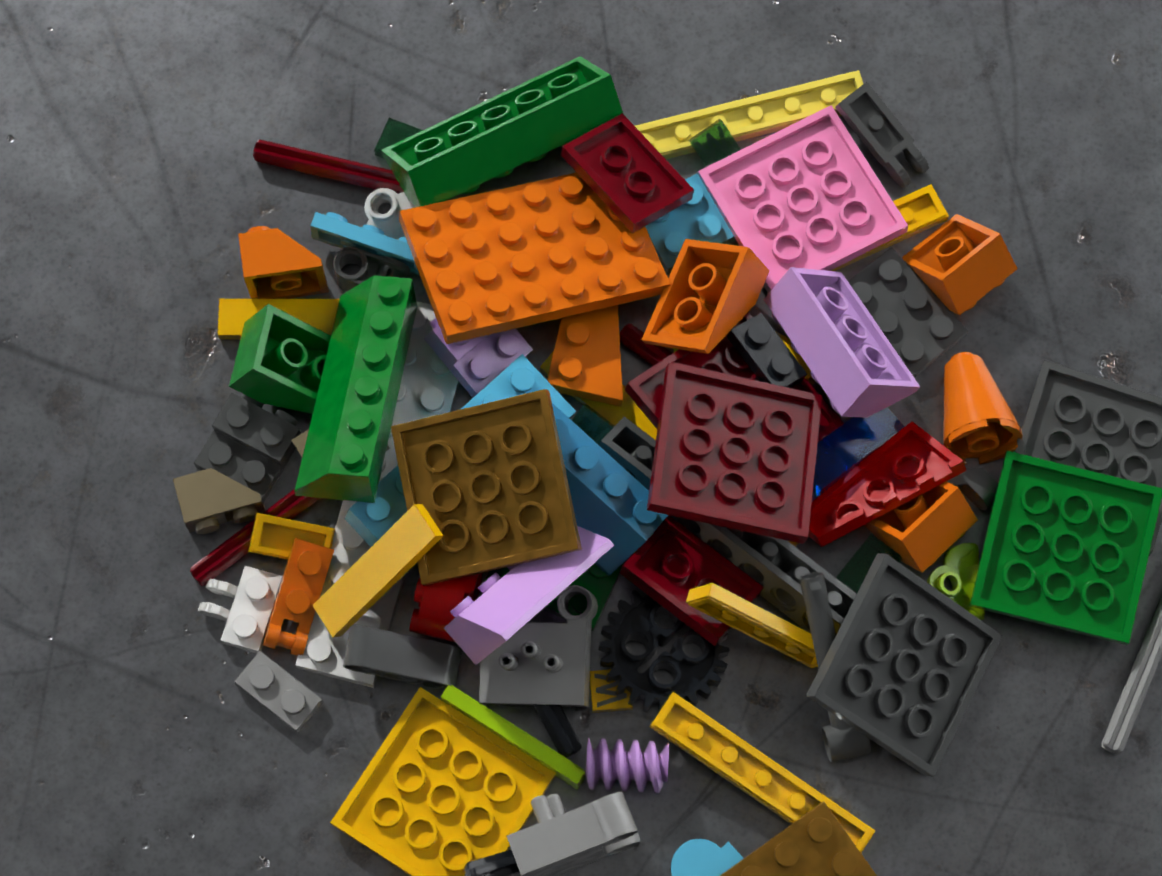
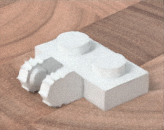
M244 566L238 587L228 582L210 578L205 588L212 593L234 598L231 609H226L211 602H202L199 605L198 611L206 616L226 621L220 640L222 644L258 653L263 648L265 633L283 576Z

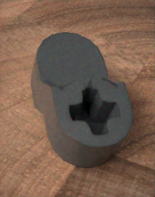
M967 468V471L947 481L959 487L962 494L981 510H987L994 503L998 483L983 468Z

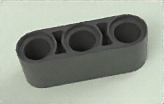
M353 625L350 626L343 667L356 672L445 690L448 685L456 687L462 649L454 645L401 633Z

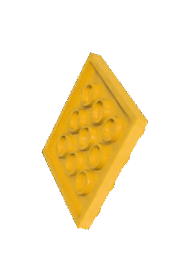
M420 687L330 824L409 876H464V866L467 862L509 850L510 845L506 836L522 830L534 811L531 800L545 794L556 777V773Z

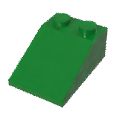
M267 304L244 323L229 387L263 404L313 414L331 335Z

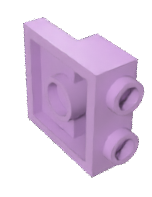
M436 318L429 323L433 330L424 338L472 398L521 354L526 356L533 351L517 329L446 345Z

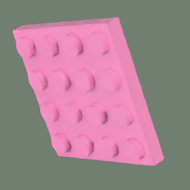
M832 105L698 171L699 177L739 246L749 247L770 270L764 283L768 294L790 267L831 271L906 233L908 230V224Z

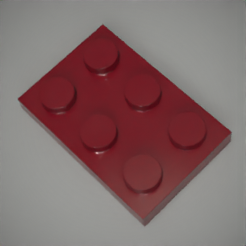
M623 113L562 147L561 156L632 234L693 198L694 189Z
M670 515L625 562L620 571L622 576L713 646H716L732 627L689 606L686 603L689 590L714 583L753 603L760 596L764 588Z

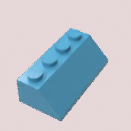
M552 403L577 526L608 538L614 544L609 551L595 562L609 576L648 540L668 515L648 511L649 490Z

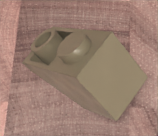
M212 468L173 478L183 520L189 533L196 531L197 534H208L218 530L220 524L234 520L235 523L250 522L255 519L256 513L266 511L259 493Z

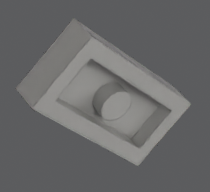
M261 651L256 654L234 681L238 687L297 733L323 703L319 696Z

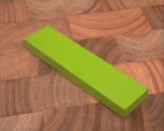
M448 685L441 695L442 701L554 771L557 778L576 790L580 788L585 780L583 768L455 686Z

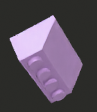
M790 267L763 299L771 310L774 321L783 328L791 340L792 348L801 355L811 370L812 378L821 385L830 399L831 407L841 417L867 418L910 396L920 388V385L842 272Z
M577 526L582 550L509 566L507 568L510 571L502 578L495 572L478 587L482 593L478 599L473 601L470 596H467L450 611L455 618L444 629L472 662L477 665L505 643L614 546L610 539Z

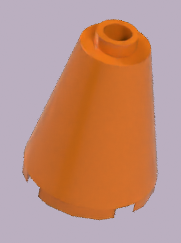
M971 352L957 353L944 366L943 445L962 459L965 465H967L966 458H978L979 464L1001 459L1005 456L1006 451L1013 452L1018 447L1017 439L1020 438L1022 440L1023 438L1021 427L983 359Z

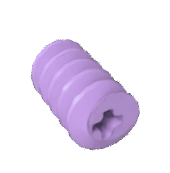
M588 737L586 779L590 790L595 789L599 778L603 779L606 791H611L615 780L619 779L621 789L624 792H627L631 781L635 780L639 792L643 793L648 781H651L654 792L660 793L664 782H667L669 742L665 743L661 753H658L654 741H649L645 752H642L638 740H633L629 751H625L622 739H617L613 749L609 750L605 738H601L597 748L593 749Z

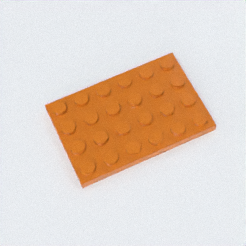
M577 173L401 210L399 213V222L446 345L661 295L664 289L670 286L668 277L646 227L632 234Z

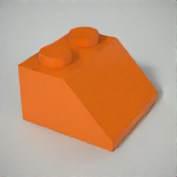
M959 214L954 215L902 257L950 311L958 315L972 309L977 301L992 289L1002 285L1006 278L1018 269L1000 233Z
M256 226L250 228L245 233L238 234L243 276L251 299H288L329 293L321 258L278 228L270 229L267 226Z
M946 481L868 522L865 526L900 561L923 573L951 545L963 537L966 531L978 519L959 487Z

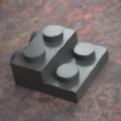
M231 393L213 422L212 427L214 430L196 458L194 465L200 470L212 468L260 494L264 503L296 449L291 440L299 436L301 431L300 428L296 427L298 421L290 414L277 410L274 415L262 409L263 403L244 394L240 397Z

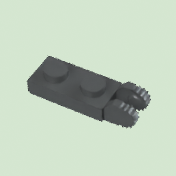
M864 83L837 104L836 110L881 166L885 165L888 174L897 185L905 188L911 183L909 174L895 158L902 151L905 159L915 171L923 174L929 169L927 160L913 144L915 140L869 83Z

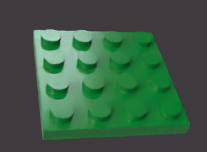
M1006 451L969 606L1128 645L1161 504L1162 488Z

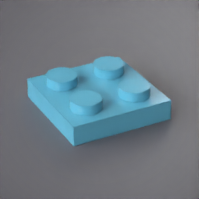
M698 173L685 179L694 189L692 200L645 226L667 274L671 273L685 239L730 244L735 241L734 235Z

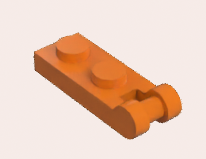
M294 539L265 633L263 646L272 649L279 646L290 649V654L303 655L316 612L312 605L320 598L334 549L301 539ZM284 619L298 623L295 634L281 630Z

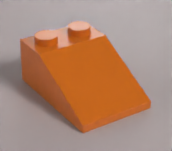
M685 239L668 277L670 286L662 291L641 340L645 344L709 354L756 304L770 270L749 247Z

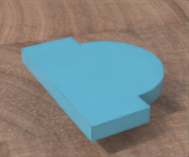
M692 839L682 844L674 853L671 861V875L720 876L744 858L729 841L720 848L710 840Z

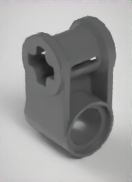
M357 247L342 248L337 252L333 261L336 283L345 291H349L374 275L403 278L407 277L410 272L409 266L397 259L379 256ZM351 263L361 267V270L354 275H346L341 271L345 265Z

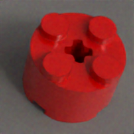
M483 573L429 585H422L421 578H419L414 593V601L419 602L418 607L420 609H414L409 631L455 642L444 629L455 618L450 611L467 596H470L473 601L478 598L480 593L478 587L482 584Z

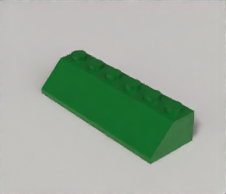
M579 56L381 151L408 200L416 207L443 202L459 194L472 193L480 187V184L492 178L505 177L513 172V168L523 163L541 160L547 155L548 151L566 145L622 114L623 111L612 76Z
M374 275L340 296L295 486V496L375 503L417 311L412 278Z

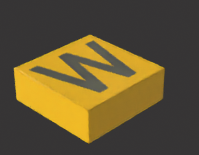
M612 669L590 671L592 713L633 709V705L630 706L628 704L631 695L628 690L619 695L615 693L620 683L619 680L606 681V676Z

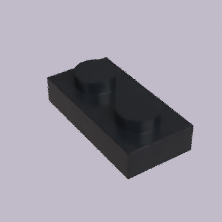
M762 313L736 326L727 335L729 341L760 382L791 388L802 382L806 377V371Z

